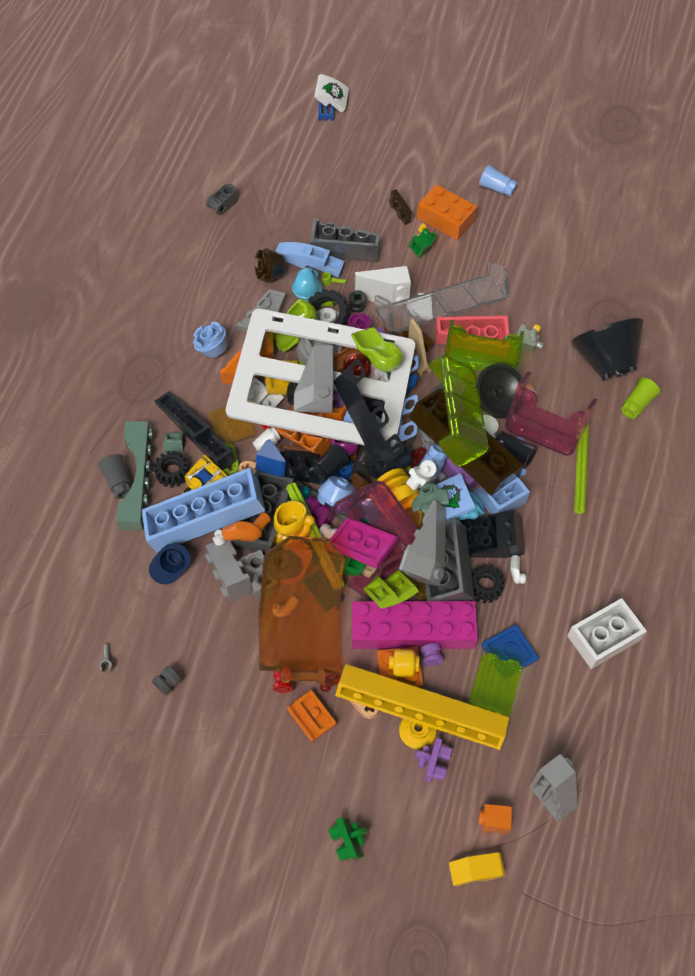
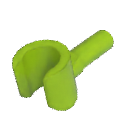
M328 272L322 274V282L325 286H330L332 283L346 284V279L331 278V274Z

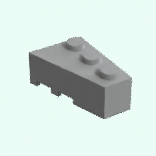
M225 541L224 544L219 546L215 545L214 542L205 545L207 551L204 554L208 565L212 564L214 567L212 573L215 580H220L222 586L219 588L223 597H228L229 602L232 603L252 594L250 577L248 573L245 574L242 568L243 564L241 560H238L231 542Z

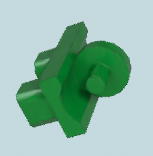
M343 817L336 819L337 824L329 828L328 831L333 841L341 838L344 840L345 845L336 849L339 860H359L363 858L359 846L366 844L363 836L368 834L367 828L360 829L357 822L350 824L348 818L343 819Z

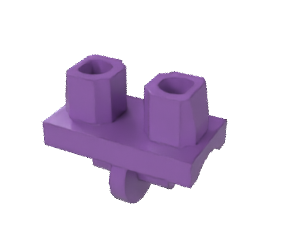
M436 738L432 755L428 754L430 750L428 746H424L422 752H415L414 757L419 760V768L424 769L425 764L429 763L424 781L430 783L431 779L444 781L447 768L437 765L436 761L437 758L449 761L453 748L441 744L442 739Z

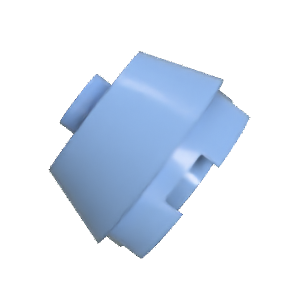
M214 321L211 322L212 325L200 326L193 334L195 337L193 341L195 349L210 358L221 355L228 346L225 328Z
M331 476L318 488V501L322 505L326 502L333 506V511L346 513L347 509L353 506L355 490L348 480L342 477Z

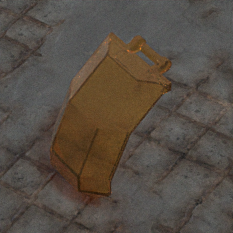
M288 536L265 553L258 615L259 670L280 671L282 682H290V680L316 681L318 684H324L325 673L341 674L342 672L339 611L342 576L346 559L330 539Z

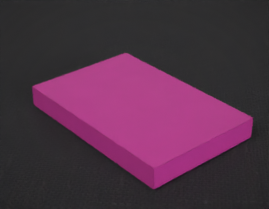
M347 517L326 545L328 549L378 569L398 543V537Z

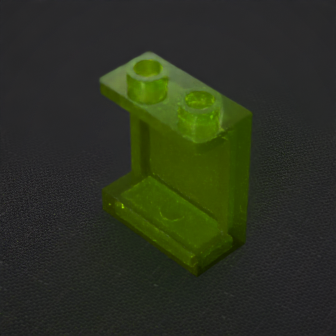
M493 653L482 654L468 704L510 717L523 666H520L518 661L507 659V661L500 660L499 656Z

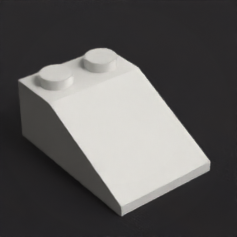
M407 266L355 272V291L360 290L364 292L367 301L391 307L407 305L411 286Z

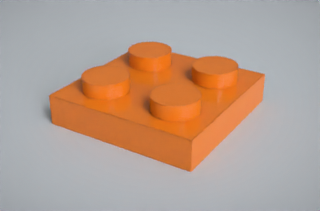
M418 646L396 648L414 650L416 655H419ZM396 649L377 650L379 675L423 688L420 659L419 672H415L413 677H396L393 674V669H389V656H393Z

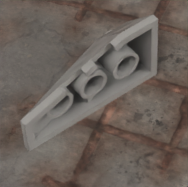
M314 345L294 393V412L332 413L333 345Z
M433 500L423 517V526L414 533V542L412 545L408 544L405 549L399 570L420 583L439 586L445 569L446 508Z

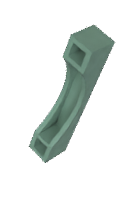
M126 421L124 439L127 448L136 459V475L131 489L118 504L116 522L119 530H143L142 509L148 506L146 489L150 487V480L147 477V473L151 472V462L148 460L149 456H152L150 440H153V429L149 427L148 421Z

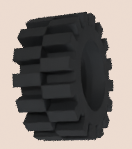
M166 451L167 455L161 453V458L157 457L156 462L153 464L156 479L161 485L164 484L165 487L170 484V488H174V484L177 487L180 486L179 482L184 484L185 475L189 472L186 457L182 456L180 452L177 455L176 451H173L172 454H170V451ZM169 465H177L179 467L178 471L171 474L166 473L164 470Z
M483 564L482 568L479 565L476 567V570L473 569L471 571L474 597H477V602L481 599L483 600L482 603L486 604L487 600H489V603H493L494 599L496 601L502 595L505 578H502V572L498 573L499 569L497 567L494 570L492 569L493 565H489V568H486V564ZM482 578H488L493 582L494 586L490 590H485L479 586L478 581Z

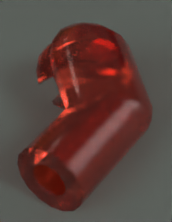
M424 447L415 449L411 454V469L417 467L427 452Z
M334 673L322 677L319 686L320 690L329 692L331 686L339 684L341 675Z

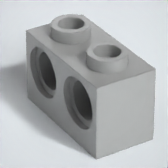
M261 550L239 558V561L241 560L243 564L242 568L245 574L248 573L250 577L252 593L256 600L278 591L277 583H279L278 580L271 579L265 574L262 568L264 555ZM254 564H260L258 568L252 567ZM262 580L269 581L267 584H260Z

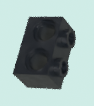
M284 449L280 453L286 461L284 477L307 483L311 482L307 471L319 459L318 454Z

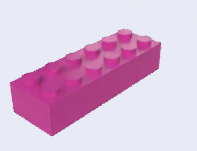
M352 601V649H396L418 646V649H420L422 646L431 643L440 644L441 649H475L478 637L475 601H403L386 608H380L374 601Z

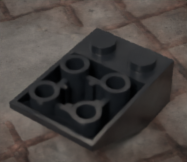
M515 510L486 515L475 520L460 521L466 526L470 558H509L513 555H524L522 519Z

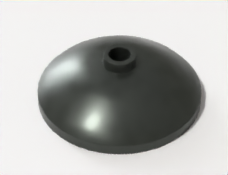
M497 363L486 367L479 374L475 384V395L478 404L485 413L494 418L503 419L515 415L522 408L526 389L521 375L513 367Z

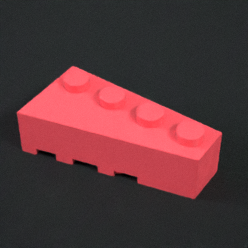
M508 316L436 317L434 329L435 342L437 344L508 357L511 348Z

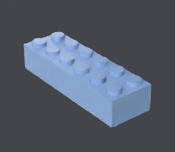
M251 468L142 509L146 542L157 553L167 544H181L265 511L259 480Z

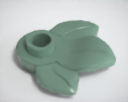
M426 484L420 488L419 495L413 500L412 511L422 510L426 514L433 500L441 505L449 504V496L445 490L438 489L435 484Z

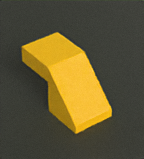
M500 852L470 856L449 862L453 886H461L475 881H490L506 876Z

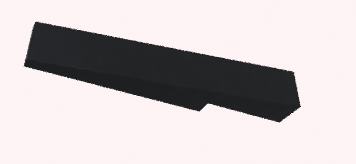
M170 391L155 400V404L218 468L223 471L236 462L233 451L211 432L210 427Z

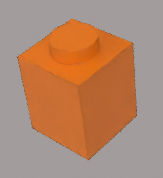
M485 804L482 811H479L478 824L482 825V832L509 834L511 831L512 807Z

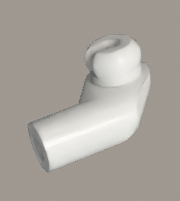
M517 555L511 556L510 571L513 581L516 584H524L526 582V574L520 573V557Z

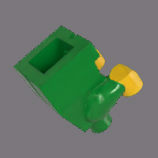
M424 223L418 229L421 235L413 236L409 244L411 250L419 258L429 251L437 238L436 232L431 233L426 229L427 227Z

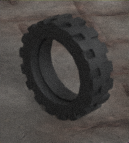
M323 289L322 292L317 291L313 297L310 296L308 298V302L316 310L325 302H336L339 305V315L333 323L348 325V320L351 316L350 306L339 292Z

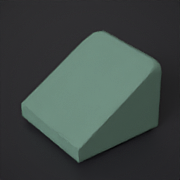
M165 433L163 440L165 454H167L166 451H170V454L173 451H176L177 454L179 452L183 453L184 433Z

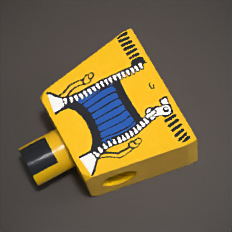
M203 455L185 475L188 487L182 491V494L225 478L227 475L206 455Z

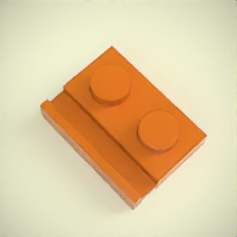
M312 690L297 699L291 706L286 707L289 714L311 743L337 725L336 721Z

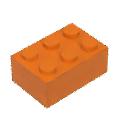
M436 184L418 203L417 219L459 240L476 220L478 206Z

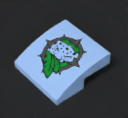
M461 473L436 484L438 489L445 490L449 496V504L442 505L446 508V521L476 509Z

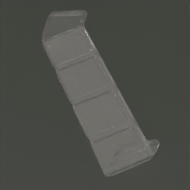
M490 261L487 263L488 275L391 303L384 297L376 295L374 297L375 311L389 331L399 333L409 330L411 319H414L417 325H425L436 321V317H449L451 314L457 315L479 308L480 305L486 306L507 299L508 294H510L508 271L504 266Z

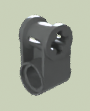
M232 184L223 185L207 198L206 205L209 208H213L216 214H224L237 203L235 187Z

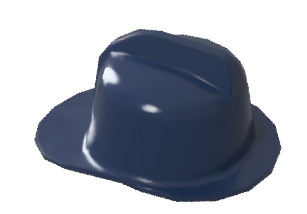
M171 543L164 546L149 564L151 578L155 582L165 585L176 581L191 563L189 551L183 544Z

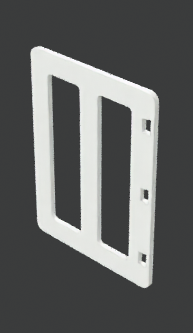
M255 309L251 315L226 405V415L232 419L364 445L353 423L247 401L255 375L299 383L305 365L261 357L260 351L267 331L357 349L351 334L363 329L265 309ZM273 317L282 318L283 323L273 321ZM328 328L337 329L339 332L338 334L328 332ZM378 332L383 340L395 341L394 344L404 354L402 363L391 372L388 382L363 378L356 385L362 396L385 402L384 409L389 416V422L379 431L386 441L392 435L398 433L415 342L409 338ZM333 371V381L341 374L340 372ZM333 383V390L337 391V389H336V387H335V385H334V383ZM384 413L382 414L381 423L385 420ZM395 439L391 441V448L395 446Z

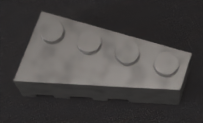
M314 218L310 245L330 250L329 255L335 258L377 262L380 235L363 230L353 231L348 226H343V228L337 227L332 222L321 223L320 219Z

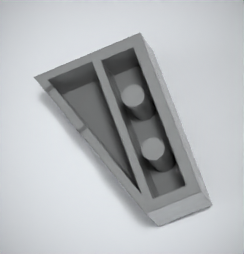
M559 754L538 771L529 786L557 822L561 821L578 807L574 766L568 758H564Z

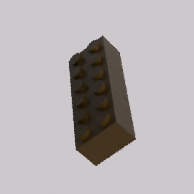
M441 388L416 402L408 417L491 496L513 481L524 466Z

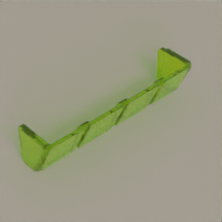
M441 355L429 363L430 369L444 385L450 435L439 441V447L455 466H463L483 455L489 448L486 431L483 428L485 424L482 409L480 408L479 391L476 387V374L473 368L449 356Z

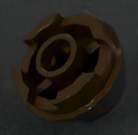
M268 248L258 250L255 258H258V267H255L257 279L269 283L281 278L284 271L282 255Z

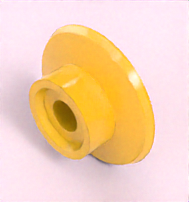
M403 718L399 726V734L407 746L413 749H423L424 746H430L437 736V729ZM419 726L422 730L418 732L414 728Z

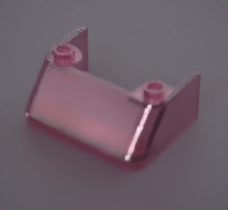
M528 371L518 383L505 422L506 429L512 434L562 455L569 456L573 454L590 421L598 399L594 398L585 412L575 411L570 419L567 420L536 407L537 395L526 388L531 372Z
M374 481L335 502L326 516L330 519L344 511L348 518L354 521L365 517L372 527L398 537V543L383 563L369 577L371 580L376 579L401 563L408 544L412 545L415 540L414 533L416 530H419L389 487L382 481Z

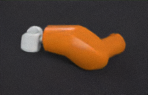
M262 512L253 523L238 521L223 527L222 531L219 529L215 531L213 541L217 546L224 544L225 541H256L262 536V530L271 521V518Z

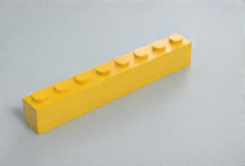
M345 664L335 696L500 750L506 737L509 717Z

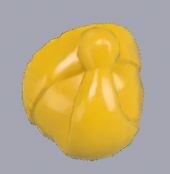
M288 501L281 504L276 509L274 515L275 530L279 534L293 540L306 537L311 531V526L315 523L314 517L307 515L306 507L299 501Z

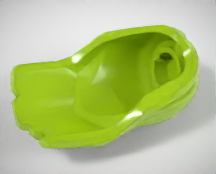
M303 299L297 300L286 313L315 320L317 318V311L314 306ZM273 332L275 344L282 352L298 344L301 339L300 337Z
M374 327L351 334L357 349L368 357L371 363L380 371L391 372L402 363L404 355L396 344L383 340Z

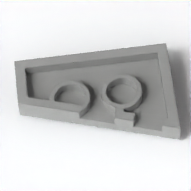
M269 289L257 302L254 309L248 311L245 315L246 317L236 324V330L247 332L252 312L255 309L280 312L286 299V293Z

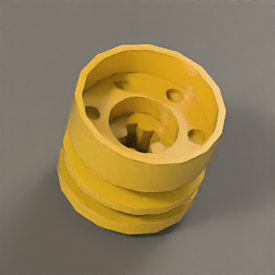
M402 468L393 469L385 473L373 484L374 497L379 504H382L381 507L389 519L393 520L411 512L412 502L419 495L418 489L413 490L406 483L409 476H407Z

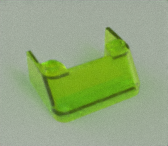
M450 320L444 364L482 371L490 365L501 363L509 365L515 370L517 369L521 356L524 331H520L519 337L515 334H508L502 340L467 334L463 326H453L454 320Z

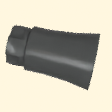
M120 454L106 456L98 462L97 466L104 475L115 498L124 499L131 489V482L125 469L123 456Z

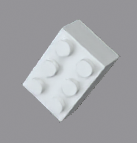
M621 598L573 625L567 636L590 669H593L641 641L647 631Z

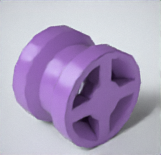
M431 643L420 648V652L424 656V666H436L444 661L443 656L439 652L441 650L440 644Z

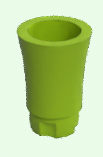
M640 378L621 407L622 414L627 418L635 419L651 401L660 395L658 385L648 378Z

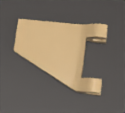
M411 319L408 338L415 342L413 355L419 357L418 362L420 365L416 371L421 377L424 371L427 370L428 373H431L432 369L427 363L422 331L414 319Z

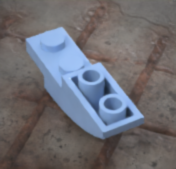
M282 242L278 244L276 252L282 255L285 262L300 268H305L308 265L320 271L328 272L335 277H339L345 262L330 256V250L305 243Z

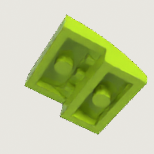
M397 570L385 581L377 577L363 588L380 608L399 604L419 592L416 586L400 570Z

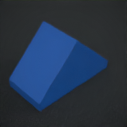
M268 439L256 454L255 470L284 477L286 461L271 439Z

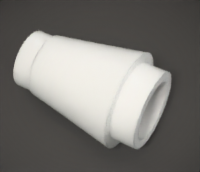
M274 427L267 428L252 444L259 451L266 440L271 439L273 444L276 445L281 438Z

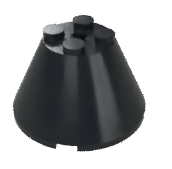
M632 318L605 325L606 329L601 331L590 330L572 339L571 343L598 373L602 381L613 378L612 376L619 378L628 375L627 373L638 370L637 362L644 322L641 318Z

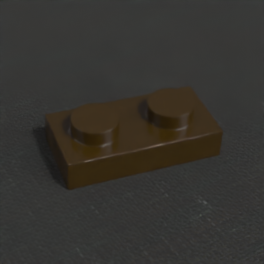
M392 190L389 204L396 211L397 217L402 220L404 225L411 223L412 211L398 190Z

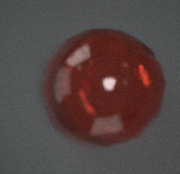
M355 352L345 358L343 370L348 368L356 359H359L366 372L364 378H369L371 375V363L368 357L362 353ZM355 365L353 367V374L360 377L362 373L361 367Z

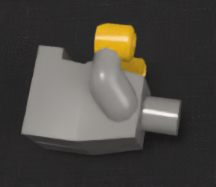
M522 324L514 338L513 346L532 352L535 347L542 350L544 343L538 341L540 336L537 334L541 326L535 324L532 330H528Z

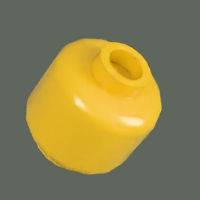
M396 649L394 655L389 656V669H393V674L396 677H413L415 672H419V655H416L414 650Z

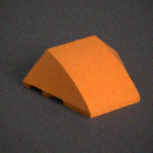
M343 404V407L332 406V413H299L343 421L347 409ZM294 405L289 409V411H294ZM275 427L277 433L282 437L316 454L323 455L331 443V438Z

